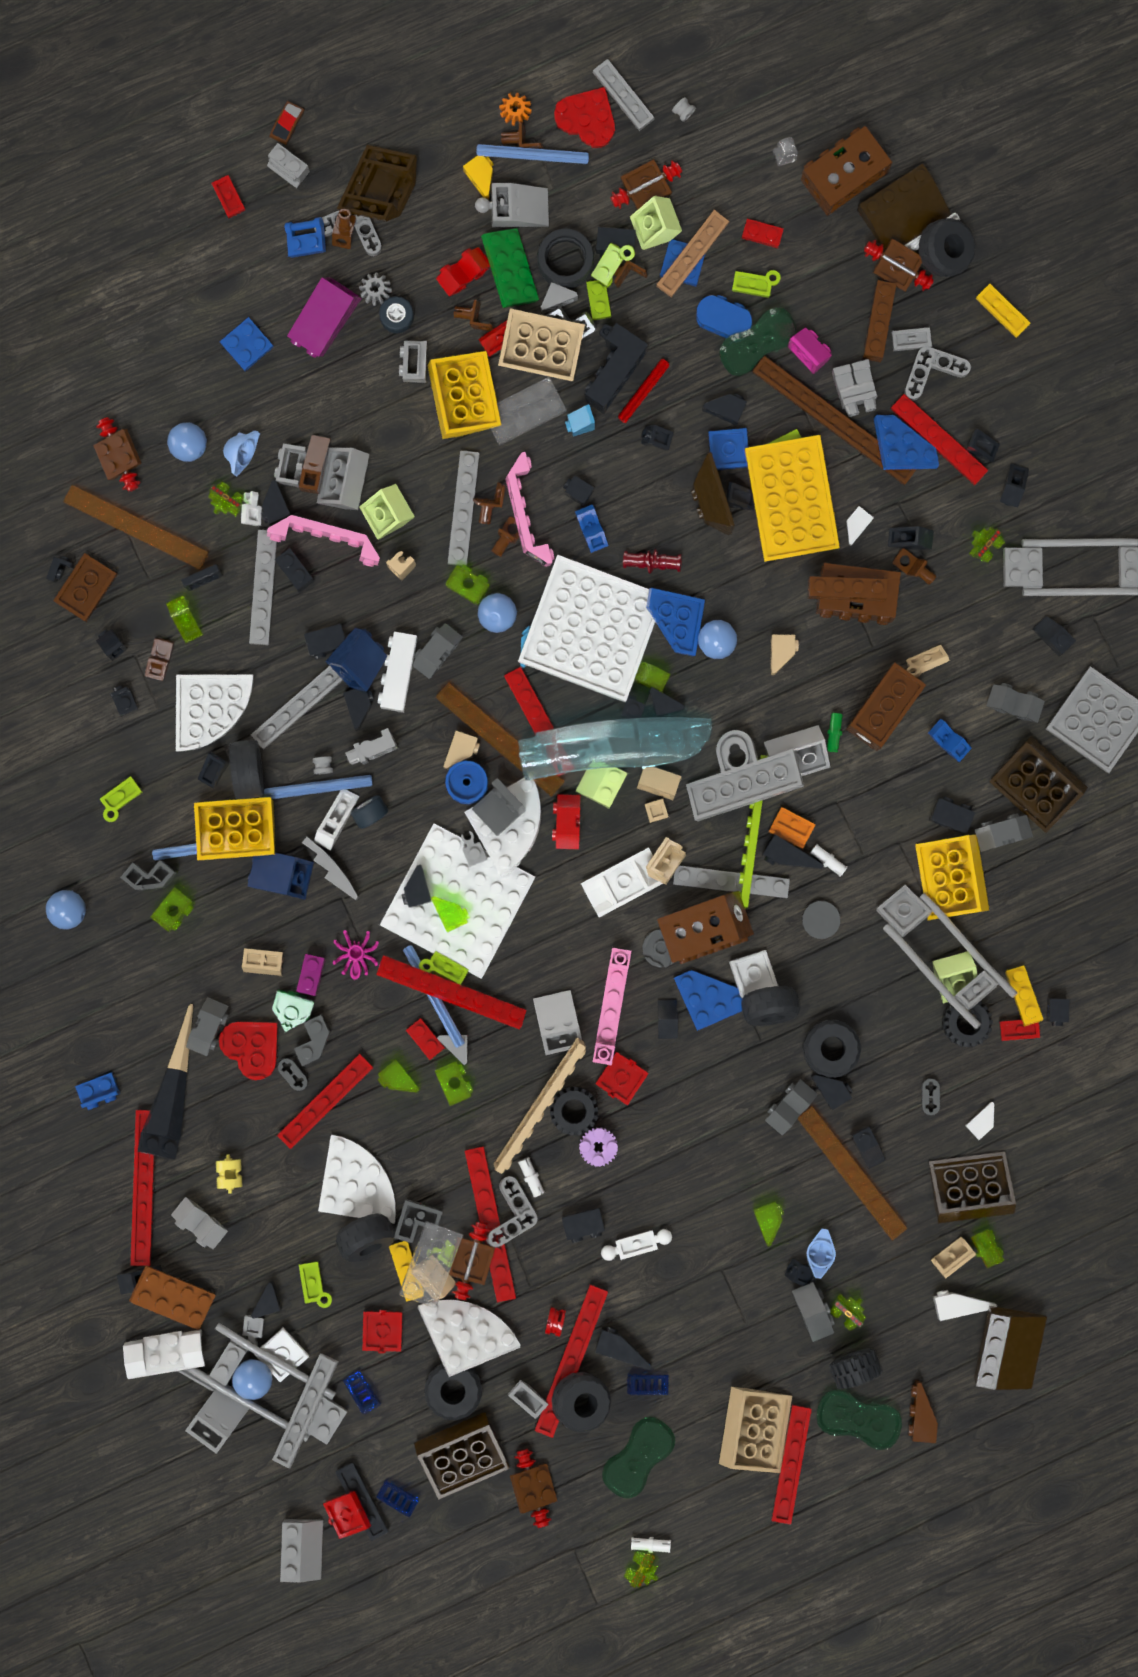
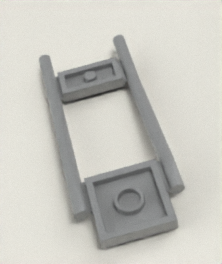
M1022 539V548L1003 549L1004 587H1023V596L1138 595V539ZM1119 546L1120 587L1042 589L1043 567L1041 547Z
M904 885L877 908V912L889 923L884 926L883 930L901 947L945 999L975 1029L979 1028L981 1023L968 1010L994 990L997 985H1000L1012 998L1017 995L1018 992L984 959L946 914L925 893L918 898ZM932 912L985 970L960 990L956 996L950 993L902 938L931 915Z
M218 1323L215 1329L230 1338L231 1341L210 1375H207L198 1368H191L189 1372L226 1396L286 1429L289 1424L288 1421L253 1401L244 1399L235 1391L226 1387L248 1350L306 1384L310 1376ZM328 1387L305 1435V1442L312 1435L327 1445L348 1412L347 1409L332 1401L336 1392Z

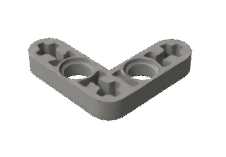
M339 211L322 217L324 221V226L330 224V222L328 221L330 219L332 220V224L334 226L335 218L337 217ZM353 215L356 216L354 227L366 253L370 256H377L381 252L382 247L370 218ZM331 225L326 227L325 237L332 235L333 229ZM368 225L371 228L370 232L362 234L360 232L361 226ZM370 237L374 245L378 244L375 251L368 249L370 247L368 241Z
M922 347L917 353L904 393L910 400H917L923 392L931 368L962 378L968 375L971 369L970 363L963 358L931 347ZM925 351L929 352L928 356L931 357L927 358L925 362V365H928V368L921 364L923 360V356L921 354H924ZM941 357L949 360L947 367L939 365L938 361ZM954 360L956 361L954 365L960 366L964 364V368L967 370L960 373L959 368L953 367V370H951L950 367ZM922 369L925 372V376L919 379L915 376L914 371ZM916 382L918 383L916 391L919 393H915V395L912 396L911 391H909L908 389H912L914 383Z
M510 1176L500 1181L499 1188L515 1217L487 1234V1244L495 1248L502 1246L537 1223V1215L517 1180ZM506 1181L508 1183L512 1182L513 1185L511 1186V1189L513 1192L517 1190V1194H514L511 1197H509V1194H512V1192L509 1188L505 1189L504 1186L506 1185ZM515 1197H520L523 1200L522 1207H515L513 1203ZM525 1214L527 1216L531 1215V1224L526 1222L520 1225L519 1222L526 1218ZM510 1223L515 1224L517 1228L515 1234H510L507 1231V1226ZM503 1231L505 1236L498 1239L499 1243L492 1242L493 1233L496 1236Z

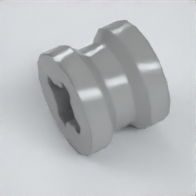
M684 97L674 106L672 112L678 114L680 120L684 122L693 114L696 107L690 105L688 99Z
M332 757L313 758V763L315 764L314 774L332 773L333 768L330 766Z

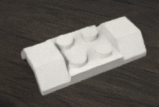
M649 848L581 883L598 917L663 884L648 876L646 866L653 857Z
M202 1330L183 1333L178 1331L125 1342L123 1352L127 1378L133 1379L205 1366L201 1343Z

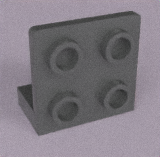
M497 778L492 782L494 789L480 800L472 810L496 836H499L526 810L523 804Z

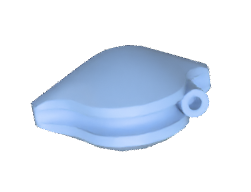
M252 431L248 434L239 432L237 436L230 438L224 446V456L230 462L232 473L236 477L249 464L254 455L260 435L258 431Z
M821 1229L807 1249L808 1263L814 1277L819 1279L831 1267L836 1256L835 1248L827 1229Z

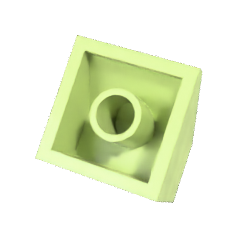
M653 196L630 216L643 250L669 242L682 231L670 198Z
M396 484L380 489L359 507L377 539H381L399 529L415 517Z
M593 757L576 792L610 809L627 773L601 760L595 761Z
M968 951L932 961L934 974L953 996H956L960 990L977 977L976 965ZM940 993L942 1002H948L945 999V997Z

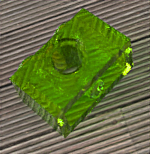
M456 565L445 586L479 606L490 588V584L487 583L489 580L480 574L478 577L471 573L472 570L465 565L461 567ZM467 579L473 580V587L465 588L463 586L464 581Z
M174 887L150 918L166 931H176L182 923L180 921L184 915L188 916L194 909L192 906L194 901ZM175 905L178 907L179 912L176 916H171L169 909Z
M457 1061L435 1070L450 1106L472 1097L471 1092H473L469 1081L465 1082L463 1075L466 1073L461 1063L457 1064ZM451 1078H459L460 1086L458 1088L450 1086Z

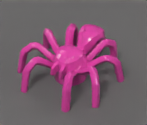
M344 930L343 933L349 949L343 947L337 940H334V944L340 950L348 953L339 956L333 961V964L335 965L342 959L349 957L342 975L346 974L351 961H353L350 968V976L356 980L362 972L359 961L364 968L365 975H368V968L363 958L371 960L375 966L378 965L373 957L365 953L374 951L378 947L379 942L376 941L371 948L364 949L370 937V932L367 931L361 946L360 941H358V944L354 941L352 945L348 932Z

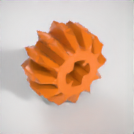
M518 92L515 94V97L509 93V100L506 98L502 99L503 104L499 108L502 110L500 116L506 117L505 123L512 120V126H515L516 121L523 123L522 119L529 120L527 114L532 112L528 108L531 106V103L526 101L525 95L519 98ZM514 107H518L517 112H513Z

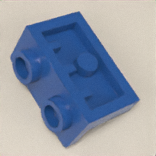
M112 1072L75 1086L82 1103L81 1108L87 1107L88 1110L98 1107V1102L103 1100L106 1103L117 1099L116 1096L120 1094Z

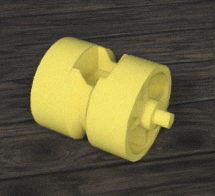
M228 1154L226 1159L216 1161V1172L219 1173L217 1189L226 1188L228 1193H232V1189L243 1187L242 1176L239 1175V1172L242 1170L241 1159L232 1160L230 1154Z

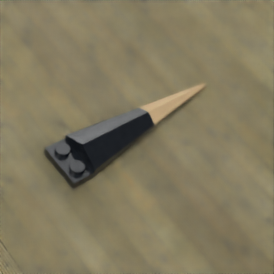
M193 1004L188 1006L169 1065L142 1129L137 1152L171 1160L176 1159L182 1131L189 1049L186 1048L191 1033Z

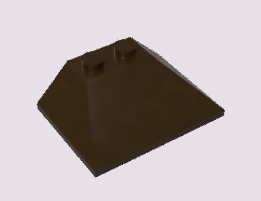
M367 145L338 204L337 210L348 209L351 214L385 222L401 216L416 184V155Z
M710 452L707 453L695 479L691 495L693 501L697 500L699 508H696L699 519L703 518L705 524L726 535H731L735 524L712 453Z

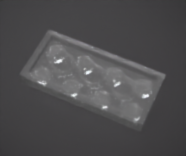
M550 377L498 402L501 426L490 429L500 446L567 412Z
M426 1221L399 1295L436 1308L463 1234Z

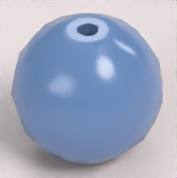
M190 422L180 423L169 432L167 445L170 453L175 458L183 462H192L204 454L207 439L204 431L199 426Z
M495 593L488 595L481 601L478 607L479 621L490 632H504L512 627L516 621L517 610L515 603L505 594Z
M713 620L706 623L698 635L699 647L707 657L713 659H723L729 656L735 650L737 644L735 630L728 622L723 620Z
M70 890L54 893L46 904L48 920L59 929L77 927L83 921L86 914L85 902L79 894Z
M250 1359L243 1361L233 1373L232 1384L234 1390L244 1399L255 1400L262 1398L272 1385V1373L269 1367L260 1360Z

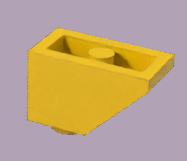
M476 156L463 166V170L482 197L489 199L493 177L492 166L494 165L488 156Z

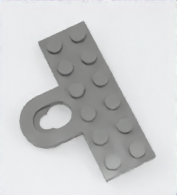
M732 730L725 733L717 743L716 753L721 773L686 784L694 819L697 822L804 787L794 749L758 760L752 738L740 730ZM733 744H738L740 749L746 754V760L740 767H733L730 763V747Z

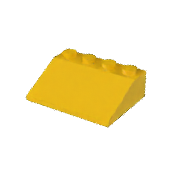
M486 351L430 360L427 366L442 439L459 437L501 426Z
M271 797L194 803L197 860L275 855L274 804Z
M976 835L916 844L923 894L925 893L947 917L989 911ZM933 912L927 917L928 920L939 919Z

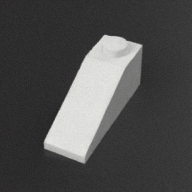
M348 790L340 791L317 830L314 839L315 843L329 850L332 849L359 799L358 795Z
M948 1290L939 1291L937 1296H933L937 1317L940 1321L987 1311L989 1306L997 1307L993 1302L953 1292L949 1293Z

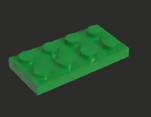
M518 229L483 234L481 236L502 307L507 308L537 302L539 298Z

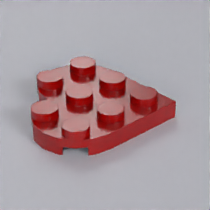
M605 87L568 96L556 104L554 117L559 129L569 135H578L580 140L586 145L591 146V148H602L609 144L615 133V124Z
M231 1023L220 1033V1049L228 1058L238 1061L239 1069L247 1078L252 1080L265 1079L273 1073L277 1062L278 1023Z

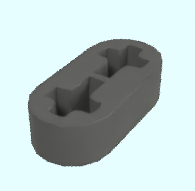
M283 1059L279 1062L278 1070L294 1090H304L308 1085V1079L292 1059ZM284 1062L292 1064L290 1069L293 1071V1074L282 1070ZM294 1075L299 1079H304L302 1082L303 1087H296L294 1085L296 1083V1080L293 1078Z
M926 1079L921 1086V1107L927 1115H935L940 1109V1086L935 1079ZM929 1082L936 1086L932 1090V1096H929V1090L925 1088L926 1085H929ZM929 1098H932V1104L936 1105L932 1112H929V1109L925 1107L929 1104Z

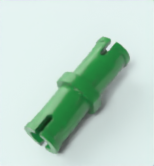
M831 714L830 728L827 730V734H829L828 752L838 753L840 736H842L843 714Z

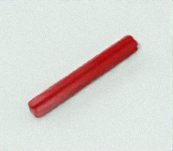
M660 360L618 415L620 421L627 423L670 365L666 360Z

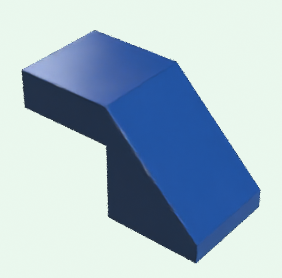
M593 505L575 511L590 552L592 553L607 547L608 543Z
M942 719L928 732L932 739L958 762L972 749L965 739L953 732Z

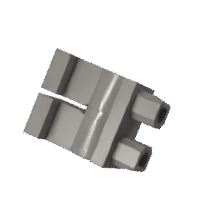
M869 359L852 363L851 367L848 364L833 368L832 376L842 409L846 410L848 416L858 415L857 405L864 404L866 412L875 411L877 394L870 371Z
M387 728L381 731L383 736L373 741L367 740L361 744L359 742L353 744L355 749L346 752L349 763L352 765L358 762L367 764L369 763L368 759L372 760L399 749L392 732Z

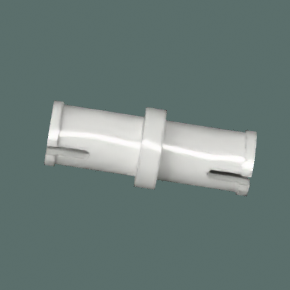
M818 844L810 852L811 855L823 863L825 868H830L839 877L848 868L834 858L835 855L829 854Z
M527 1157L522 1159V1161H518L525 1176L524 1181L528 1183L533 1197L545 1193L538 1179L539 1174L535 1172L530 1158Z
M632 1537L631 1550L649 1551V1553H653V1551L670 1553L671 1540H657L654 1537L649 1539Z

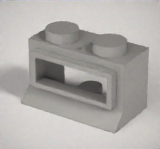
M279 143L276 144L268 155L269 162L267 166L296 188L310 172L307 164Z
M404 341V346H400V357H403V365H399V376H403V382L426 383L427 341ZM409 348L418 349L417 374L408 373Z
M283 443L282 449L280 448L278 453L279 467H276L274 478H276L279 484L299 488L302 468L308 450L306 447ZM291 453L299 454L294 480L286 479Z

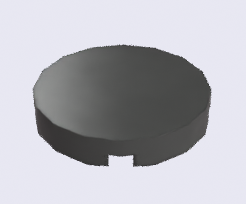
M817 901L810 904L804 910L802 925L811 937L826 939L837 932L840 926V915L831 903Z
M661 930L649 933L642 945L646 961L658 968L672 965L673 963Z

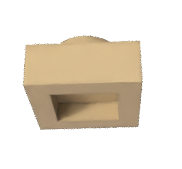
M663 799L645 804L650 823L668 818Z

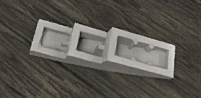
M306 837L302 843L317 853L314 861L329 871L325 879L355 900H358L359 896L340 867L323 849Z

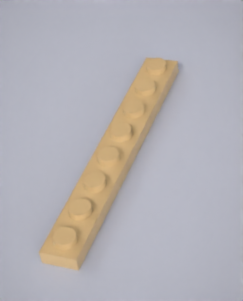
M576 1038L494 1162L497 1172L502 1174L505 1169L508 1170L513 1161L512 1158L521 1151L522 1143L531 1136L536 1122H540L543 1118V1111L553 1103L555 1093L563 1088L567 1075L572 1074L575 1069V1063L584 1056L586 1046L581 1039Z

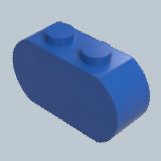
M711 295L702 299L696 311V321L699 327L733 342H739L747 337L751 329L752 318L749 311L745 309V306L739 303L732 304L727 302L728 299L720 295L717 297Z

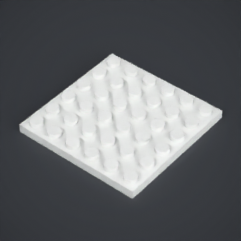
M557 555L518 662L626 702L655 624V620L646 608L649 589Z
M433 824L380 925L432 953L437 951L467 968L471 974L482 979L530 889L535 876L516 867L509 874L501 877L485 850L483 851L487 860L469 867L462 850L467 845L462 841L461 837ZM421 864L432 902L409 908L408 905H404L401 894L405 893L404 887L417 865Z

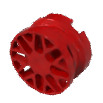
M554 1307L550 1308L545 1334L550 1335V1333H553L555 1336L560 1337L566 1310L561 1309L558 1311Z

